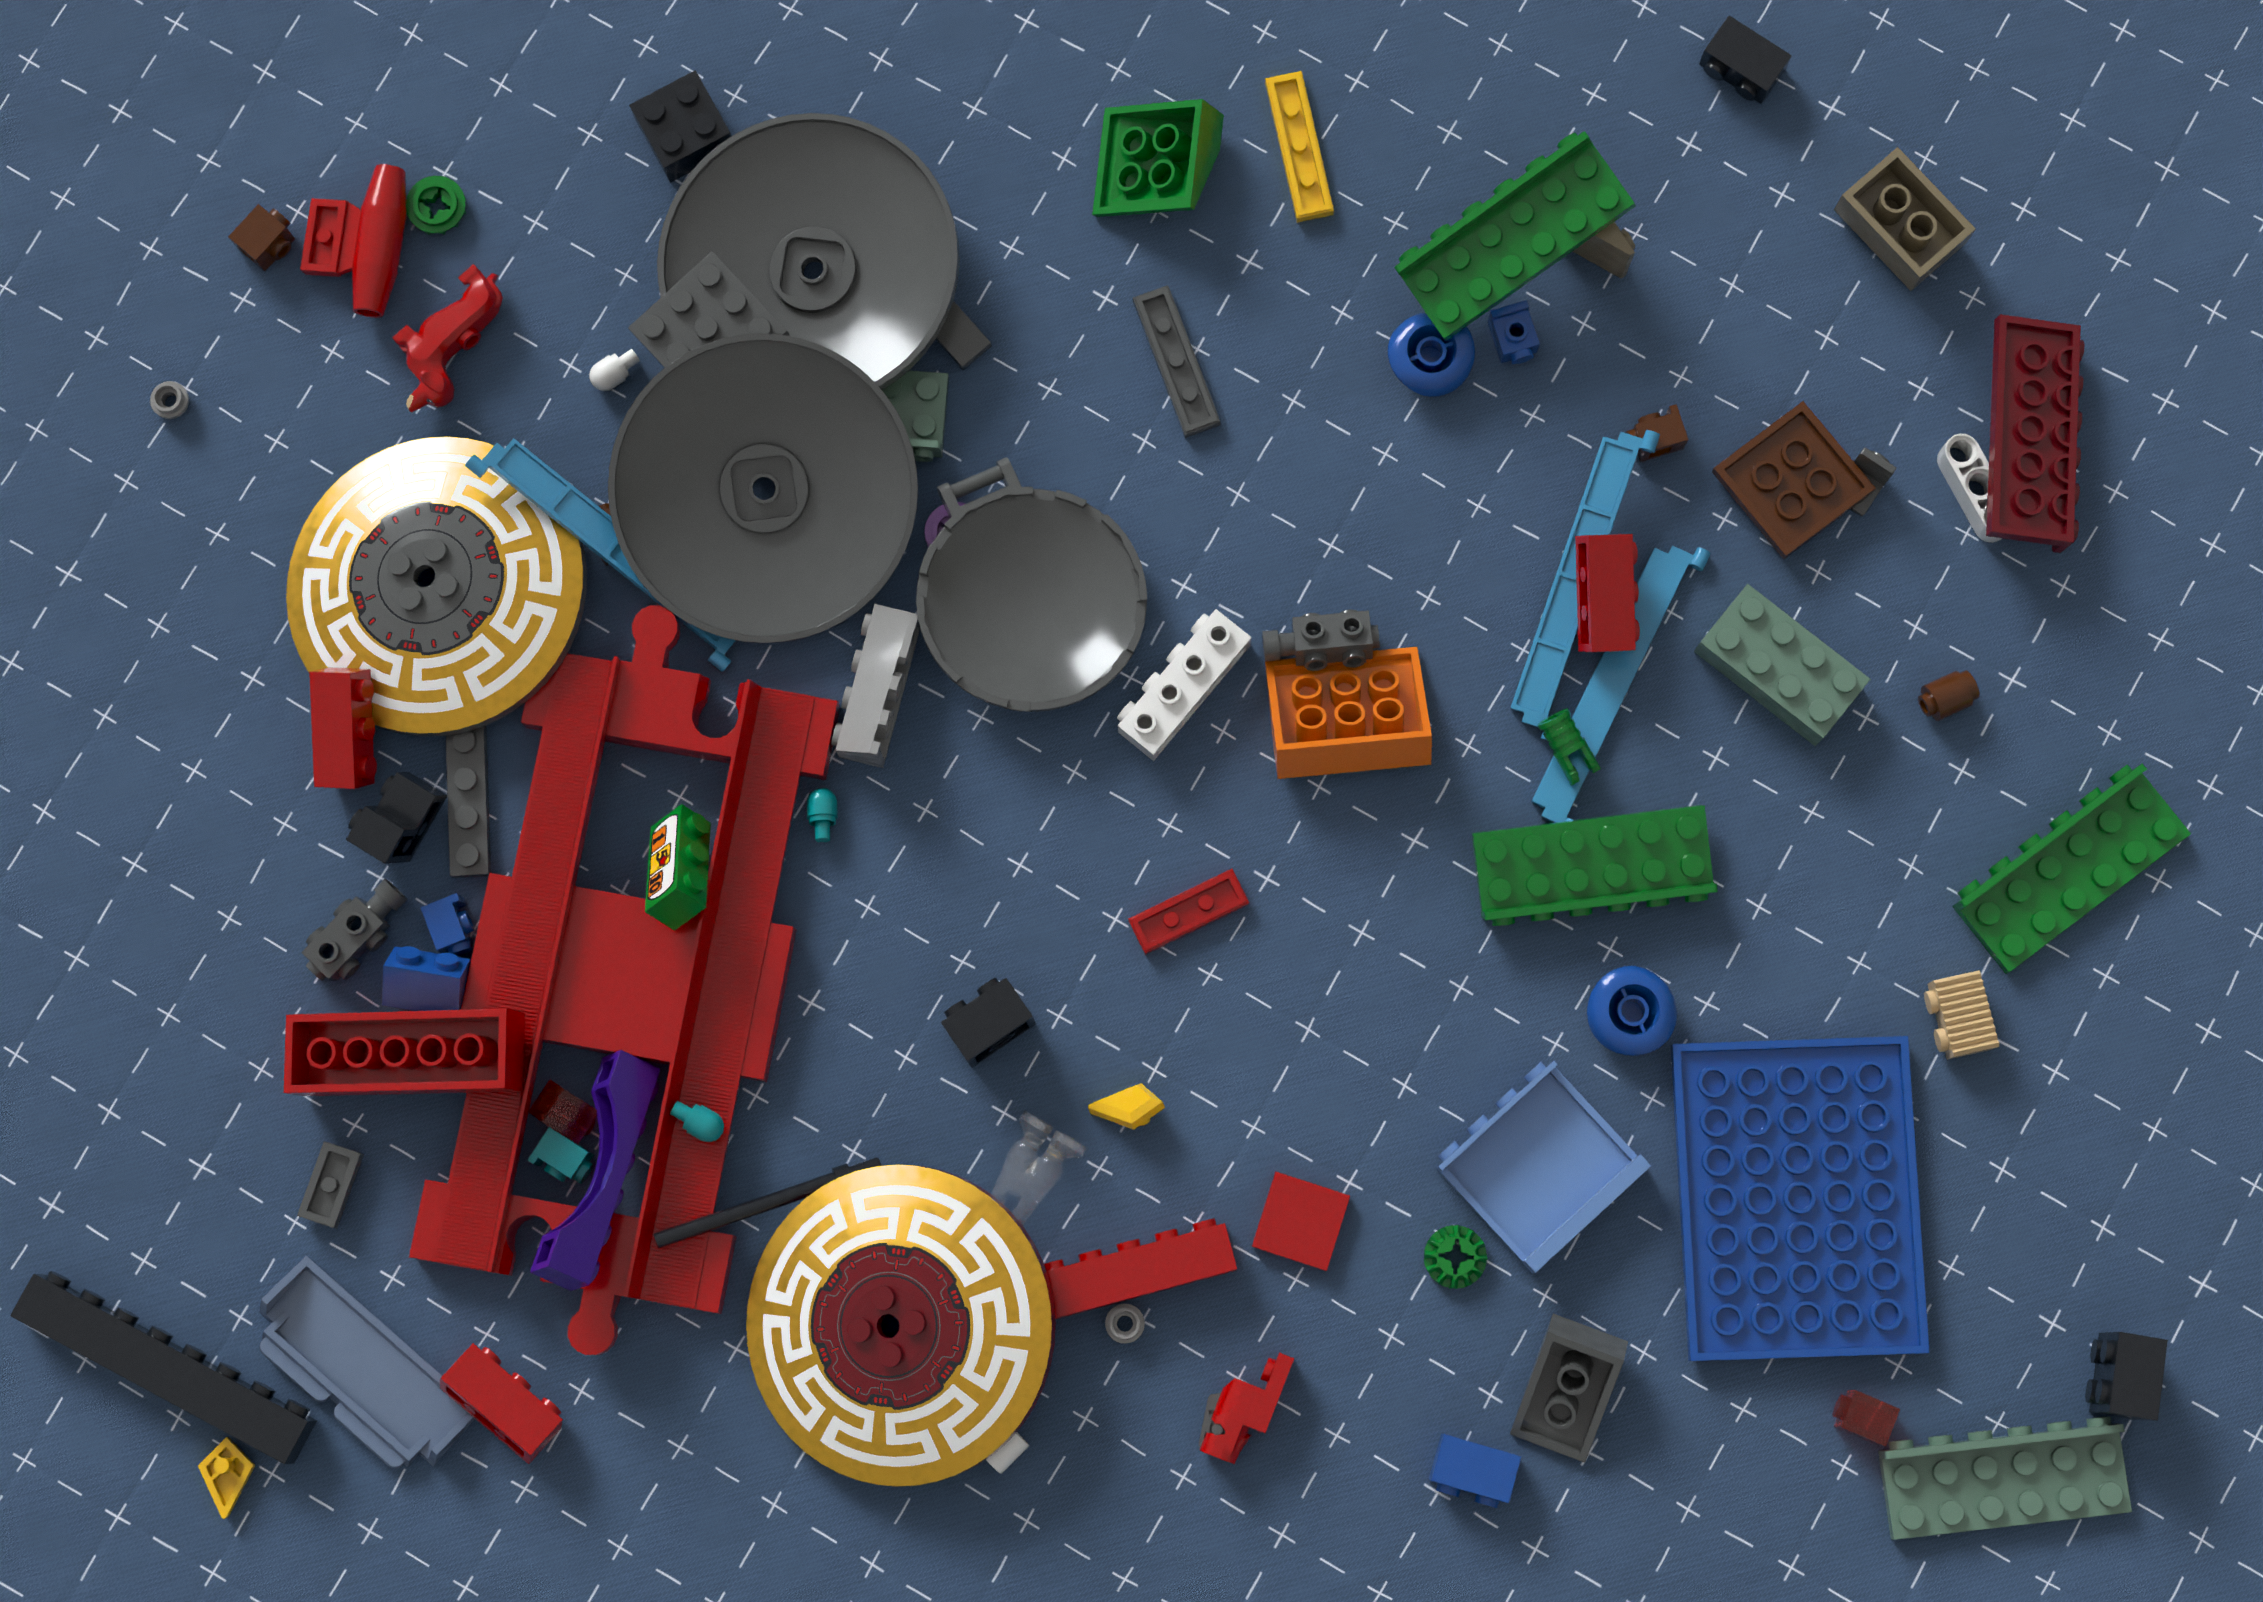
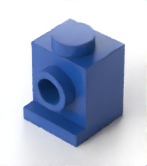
M1527 300L1490 311L1487 322L1501 363L1511 361L1512 364L1524 363L1534 357L1533 354L1538 351L1540 343L1528 310ZM1520 328L1523 335L1514 337L1510 334L1509 330Z
M458 893L420 907L436 950L440 953H452L456 956L472 950L471 944L473 942L469 933L475 931L467 910H460L461 907L467 904L465 898Z

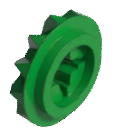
M429 176L418 181L409 191L406 199V212L416 228L428 235L431 233L445 235L446 231L453 227H458L462 216L466 214V198L460 186L453 180L444 176ZM441 195L443 205L449 209L438 210L437 214L432 217V210L425 204L435 203Z
M1460 1225L1446 1226L1436 1231L1429 1238L1424 1250V1263L1429 1275L1438 1284L1453 1289L1464 1288L1476 1282L1483 1274L1488 1259L1485 1244L1474 1230ZM1455 1239H1457L1460 1252L1467 1254V1256H1472L1473 1259L1460 1262L1456 1274H1453L1454 1268L1451 1261L1439 1257V1254L1451 1252L1453 1245H1455Z

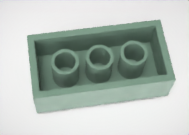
M1749 584L1743 588L1694 650L1697 655L1814 746L1827 735L1871 680Z

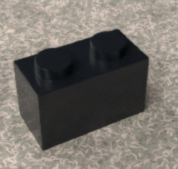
M1729 15L1704 50L1699 65L1703 66L1704 71L1713 79L1719 81L1723 79L1734 86L1736 92L1744 99L1749 101L1755 100L1762 104L1786 70L1792 55Z

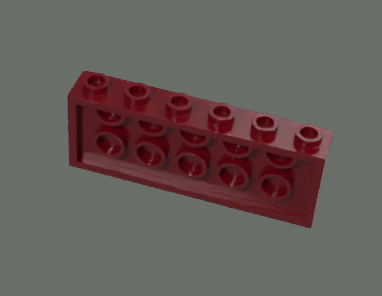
M2002 314L1994 320L1986 536L2048 544L2052 545V552L2061 553L2073 544L2078 536L2079 523L2075 519V505L2079 500L2080 486L2076 483V469L2080 464L2081 449L2077 447V433L2082 425V413L2078 411V398L2083 389V377L2079 375V365L2085 349L2084 341L2080 339V325Z

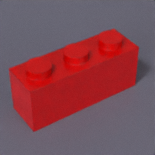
M1633 534L1575 536L1578 652L1636 650V642L1640 636V627L1635 619V603L1638 601L1639 589L1637 582L1634 580V565L1637 562L1638 550L1636 543L1633 542Z
M330 667L309 672L314 787L356 789L375 784L377 762L374 758L373 747L375 722L372 719L374 686L371 681V670Z
M472 1343L440 1378V1389L526 1463L530 1464L561 1430L563 1421L559 1417L561 1411L547 1398L539 1400L529 1391L531 1389L530 1384L516 1372L510 1375L499 1366L502 1362L493 1351L487 1347H483L481 1350Z

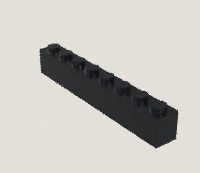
M50 1271L48 1275L33 1274L13 1309L11 1317L283 1464L295 1463L317 1420L307 1415L310 1411L309 1408L291 1399H288L285 1404L273 1397L276 1391L271 1387L258 1381H254L252 1385L239 1379L241 1372L234 1367L222 1362L217 1367L205 1360L207 1354L204 1351L189 1344L181 1348L170 1342L173 1338L172 1334L153 1325L150 1330L137 1324L139 1317L120 1307L114 1312L103 1306L105 1301L103 1297L87 1289H84L82 1293L75 1291L69 1287L71 1280L56 1272Z

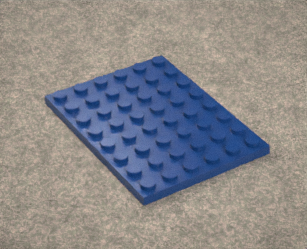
M1908 1036L1672 1044L1671 1062L1688 1361L1930 1353Z

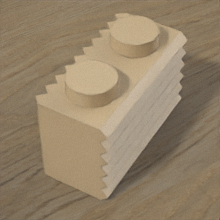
M1980 970L1934 980L1927 984L1929 991L1924 992L1926 1008L1929 1014L1935 1013L1939 1029L1934 1030L1935 1043L1939 1052H1945L1947 1060L1999 1047Z

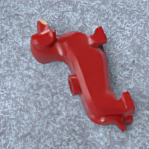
M472 264L458 277L464 285L470 284L460 300L428 317L420 326L419 332H415L406 325L392 337L400 349L407 354V366L420 381L419 386L407 399L406 405L410 412H414L428 404L437 408L444 407L453 400L454 386L446 372L447 361L462 348L464 350L473 348L481 338L480 332L498 314L503 300L502 293L495 284L499 275L492 273L485 278L481 271Z

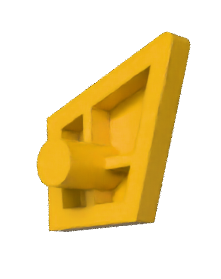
M1142 1083L1088 1105L1090 1114L1133 1130L1148 1124L1151 1117L1165 1108L1163 1102Z
M226 1437L198 1465L219 1514L223 1519L229 1517L255 1467V1464L229 1437Z

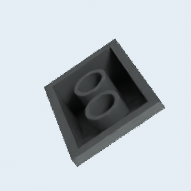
M1553 1313L1510 1435L1585 1463L1623 1365L1628 1341Z

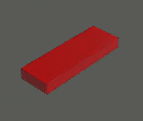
M1230 869L1129 918L1128 922L1146 955L1249 905V901L1233 869Z

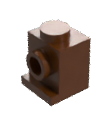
M1677 404L1669 406L1664 416H1660V413L1656 412L1639 418L1638 424H1635L1633 429L1625 432L1640 438L1644 437L1646 430L1660 434L1654 453L1639 450L1638 458L1640 462L1683 450L1689 440Z

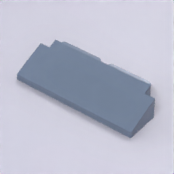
M307 1256L261 1299L259 1313L271 1322L263 1331V1340L260 1343L261 1353L316 1402H325L330 1398L337 1405L334 1409L335 1419L390 1468H399L403 1464L408 1467L418 1454L434 1467L474 1421L475 1418L440 1389V1378L442 1375Z

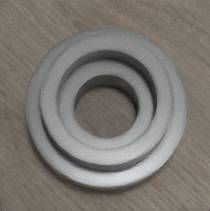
M166 381L154 388L150 397V404L154 412L160 417L175 419L187 410L189 395L186 389L179 383ZM176 396V403L173 406H165V401L168 397Z
M1119 1304L1113 1307L1108 1312L1105 1320L1108 1335L1114 1341L1123 1344L1137 1340L1142 1335L1145 1326L1141 1311L1131 1304ZM1128 1316L1132 1319L1133 1326L1129 1331L1124 1332L1118 1328L1117 1322L1120 1317Z

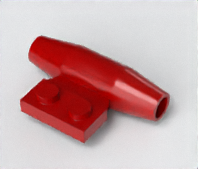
M376 165L361 209L347 200L311 198L300 270L305 275L341 277V275L352 271L353 312L361 316L381 318L384 316L398 275L407 217L405 170L394 165Z

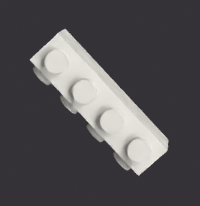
M1217 609L1210 616L1204 613L1196 621L1190 630L1194 634L1185 646L1182 643L1176 645L1166 659L1170 663L1161 675L1154 672L1142 687L1145 694L1136 704L1130 701L1117 717L1120 721L1118 733L1153 761L1251 646L1252 637Z

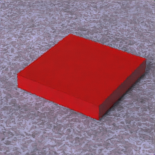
M1275 1171L1252 1247L1327 1271L1350 1195Z

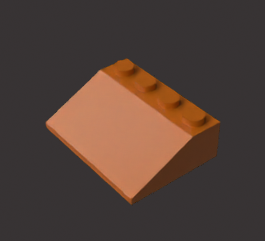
M1417 647L1373 651V659H1367L1359 667H1346L1343 665V662L1327 663V667L1319 671L1307 670L1304 665L1296 666L1295 658L1265 662L1278 779L1431 765L1432 733Z

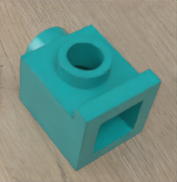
M549 1127L531 1153L528 1161L540 1167L543 1162H546L547 1165L544 1171L561 1182H564L569 1177L582 1184L593 1169L594 1164L590 1161L594 1154L561 1132Z

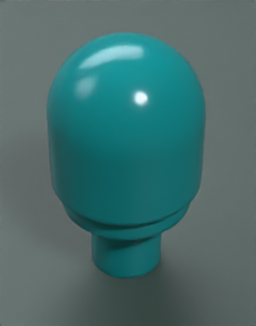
M817 788L807 798V819L809 820V825L815 827V841L828 842L830 841V826L835 825L838 818L837 798L831 790Z
M677 1101L670 1112V1115L684 1122L682 1128L687 1130L688 1134L703 1142L716 1141L723 1134L724 1122L721 1116L703 1105L695 1104L693 1108H690Z

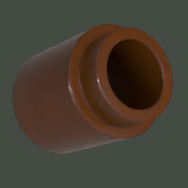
M1967 670L1961 673L1954 671L1921 687V695L1918 696V702L1921 710L1927 717L1932 716L1935 720L1940 721L1972 706L1973 701L1980 697V692L1970 672Z

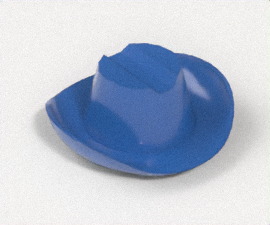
M1425 312L1406 319L1394 330L1388 343V358L1393 372L1405 386L1420 395L1436 397L1454 391L1466 380L1474 363L1475 344L1467 327L1445 341Z
M1624 966L1610 971L1595 985L1587 1005V1018L1593 1035L1604 1047L1618 1054L1635 1056L1653 1052L1668 1041L1676 1026L1677 1008L1671 990L1659 976L1642 967Z

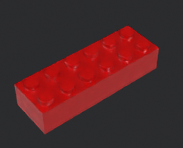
M471 1009L286 1015L284 1093L299 1096L520 1092L523 1091L525 1013L511 1009Z

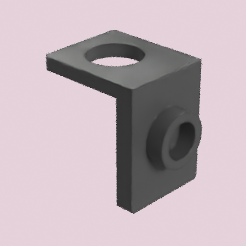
M1866 447L1863 448L1854 462L1876 489L1871 495L1851 509L1860 516L1866 513L1882 487L1897 469L1883 455L1870 451Z

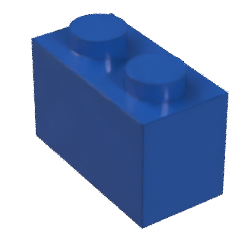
M395 946L383 965L382 1006L412 1011L461 1010L471 959L458 957L452 953L438 954L420 951L411 946Z
M1441 1433L1429 1480L1438 1483L1436 1491L1459 1497L1461 1490L1476 1494L1474 1502L1498 1508L1499 1501L1505 1503L1510 1501L1521 1456Z

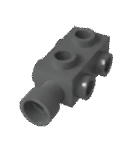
M1349 609L1336 614L1320 615L1317 613H1307L1301 617H1292V632L1278 633V630L1262 631L1265 662L1278 661L1280 656L1295 655L1296 666L1304 665L1310 671L1322 670L1327 667V663L1343 662V665L1346 667H1359L1367 659H1373V648L1380 647L1378 625L1370 624L1369 611Z
M384 879L374 889L376 893L368 902L357 896L353 900L350 898L346 899L336 908L333 913L335 918L326 928L323 926L319 927L307 938L306 943L308 946L301 953L309 960L306 967L322 981L326 977L333 981H337L340 977L343 980L349 979L360 968L361 963L358 959L367 949L370 952H374L385 943L388 938L385 931L390 925L384 918L392 909L397 911L407 901L404 894L390 881ZM356 917H360L362 925L358 930L353 931L350 923ZM329 945H332L334 954L331 958L326 959L323 956V951Z

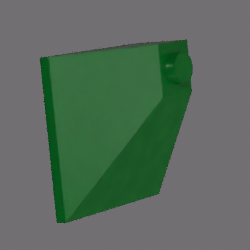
M1204 99L1105 108L1092 215L1095 217L1194 210L1220 152L1224 115Z

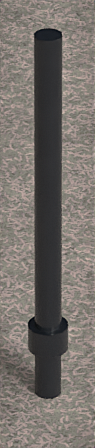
M876 1157L850 1167L846 1163L832 1168V1173L653 1234L656 1246L659 1249L805 1199L820 1187L839 1177L858 1170L881 1166L880 1160Z

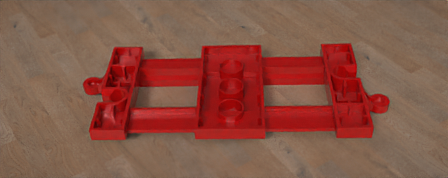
M650 605L641 609L635 615L632 622V634L636 644L632 662L620 660L617 656H614L612 661L567 653L563 662L549 681L532 698L525 702L521 723L526 728L542 731L515 864L512 877L489 873L461 1010L511 1009L525 1013L523 1091L475 1092L466 1094L448 1183L425 1179L409 1254L410 1258L512 1276L516 1258L514 1243L518 1228L526 1220L533 1217H541L553 1230L576 1209L577 1206L512 1195L543 1042L606 1054L623 1050L641 1060L670 1065L640 1216L638 1218L613 1213L609 1224L612 1227L611 1235L607 1243L601 1248L597 1260L600 1264L598 1274L590 1285L580 1288L583 1289L580 1309L571 1318L568 1325V1339L571 1346L577 1352L585 1355H601L608 1352L614 1346L618 1337V1326L614 1314L622 1296L722 1314L737 1236L708 1231L658 1249L653 1234L715 1213L741 1078L767 1082L797 932L793 926L772 923L800 776L820 780L827 779L833 748L832 736L838 723L841 707L837 700L764 688L747 679L746 682L739 684L736 699L738 720L735 727L727 735L720 738H710L702 735L699 731V717L708 701L711 680L701 674L669 669V651L679 640L680 625L674 614L660 605ZM605 742L730 764L708 871L706 908L675 931L645 912L646 899L575 886ZM680 1101L690 1108H693L695 1104L703 1105L719 1114L724 1122V1131L721 1137L713 1142H703L688 1134L687 1130L682 1128L684 1122L670 1115L675 1103ZM540 1278V1281H542V1282L552 1283V1282L547 1281V1280H545V1279H543V1278Z

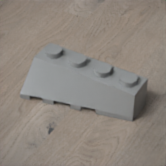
M874 604L872 614H865L861 635L866 636L862 651H855L851 666V672L856 673L852 687H846L842 699L841 708L846 709L843 724H836L832 736V745L836 746L835 751L839 758L884 768L920 632L917 614Z

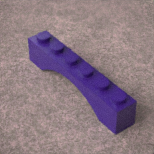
M623 1050L616 1051L602 1058L591 1090L597 1111L600 1133L599 1155L593 1179L584 1198L574 1212L558 1227L542 1236L530 1273L570 1291L588 1286L596 1278L600 1267L597 1260L601 1248L607 1243L611 1235L612 1227L609 1224L613 1212L620 1205L624 1191L621 1189L625 1175L631 1170L635 1162L633 1151L637 1139L640 1138L646 1128L647 1119L645 1115L648 1106L658 1092L659 1085L656 1081L660 1068Z

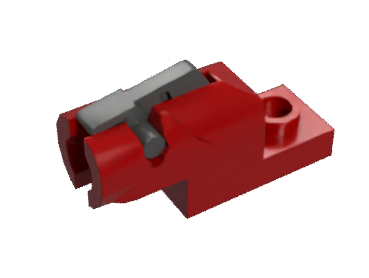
M1280 1352L1276 1360L1268 1358L1260 1380L1267 1382L1265 1389L1234 1378L1222 1388L1221 1393L1209 1395L1199 1439V1451L1235 1465L1238 1455L1251 1437L1248 1434L1249 1429L1253 1428L1266 1433L1294 1358Z

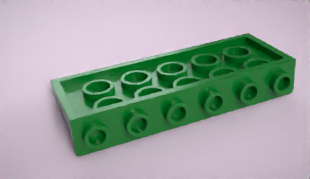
M1585 131L1579 135L1572 133L1558 143V150L1547 158L1542 155L1534 159L1525 167V174L1515 181L1512 178L1505 180L1494 189L1493 193L1495 195L1483 204L1481 201L1473 203L1462 212L1463 218L1452 226L1445 224L1439 227L1430 235V242L1420 249L1418 246L1412 247L1399 257L1400 263L1394 267L1395 270L1402 277L1445 341L1636 207L1632 198Z
M2143 763L2133 770L2128 764L2109 777L2113 785L2104 792H2101L2096 787L2079 800L2083 806L2073 815L2066 810L2051 821L2049 826L2053 830L2042 839L2037 833L2018 846L2022 854L2012 861L2005 856L1988 869L1992 875L1981 885L1975 879L1957 893L1961 900L1952 907L2005 974L2011 972L2191 835L2190 831L2144 776L2143 772L2147 768Z
M1705 805L1472 833L1481 917L1484 920H1492V926L1514 924L1515 917L1530 915L1531 921L1554 919L1553 912L1569 910V916L1593 914L1592 907L1607 906L1608 912L1624 911L1631 909V903L1646 901V907L1665 906L1670 904L1669 898L1684 896L1685 902L1708 900V893L1718 892L1717 884L1713 882Z

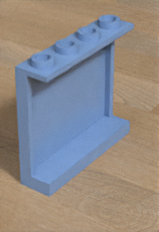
M1555 1061L1547 1067L1540 1062L1524 1077L1529 1083L1519 1093L1513 1088L1510 1089L1495 1103L1500 1110L1488 1120L1483 1114L1467 1129L1471 1135L1468 1140L1461 1146L1454 1141L1437 1156L1442 1163L1436 1170L1532 1274L1541 1269L1651 1167L1641 1154L1637 1156L1556 1068L1558 1064Z

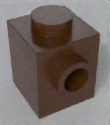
M259 204L228 236L237 249L263 271H266L275 260L285 257L291 249V243L295 240L287 229L291 223L276 209L273 208L268 212Z

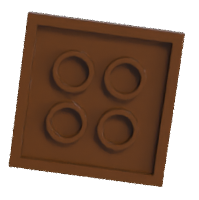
M1804 401L1712 470L1714 476L1783 559L1794 553L1871 495L1876 489Z

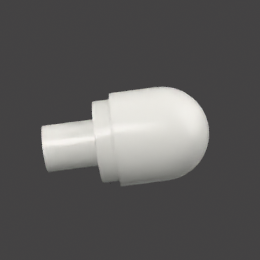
M630 349L620 357L615 353L611 356H606L591 368L589 374L591 384L600 391L612 390L626 380V377L629 376L627 370L640 362L638 356L633 349Z

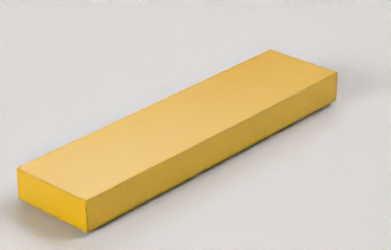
M1302 71L1265 78V86L1297 223L1334 215Z

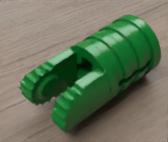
M1566 708L1547 717L1537 726L1543 731L1545 739L1548 740L1550 748L1554 751L1553 754L1572 786L1580 780L1576 768L1572 765L1567 755L1578 750L1585 766L1592 773L1597 772L1601 767L1585 738L1581 736V732L1576 727L1574 719L1571 718L1569 709Z

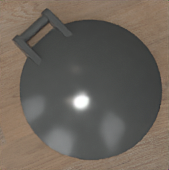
M1006 457L996 461L997 466L957 483L949 485L947 482L937 486L938 494L950 519L944 524V528L936 536L933 543H930L923 558L917 583V617L921 633L932 657L942 671L964 691L984 702L1004 709L1026 712L1051 711L1068 707L1091 697L1106 687L1126 666L1139 643L1145 624L1147 609L1146 580L1135 548L1121 527L1110 516L1104 515L1098 509L1086 503L1087 500L1061 490L1055 492L1033 489V487H1022L1009 459ZM1003 480L1006 487L959 506L958 498Z

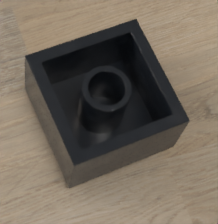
M696 70L629 105L638 126L670 183L690 173L707 154L719 144L732 137Z
M997 978L991 979L977 990L979 994L977 998L968 1004L961 1000L944 1012L947 1018L941 1023L971 1068L1036 1025L1032 1014L1007 978L1000 982Z
M2124 1332L2099 1333L2098 1340L2094 1339L2090 1353L2091 1363H2095L2093 1379L2088 1380L2085 1393L2086 1402L2090 1403L2089 1412L2134 1420L2158 1421L2168 1340Z

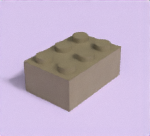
M1898 147L1842 194L1834 208V211L1910 291L1962 248L1976 230Z

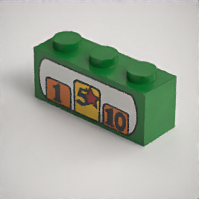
M683 804L651 826L645 912L674 931L704 910L707 903L711 822Z

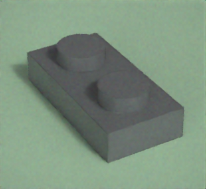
M324 1141L297 1216L337 1229L364 1154Z

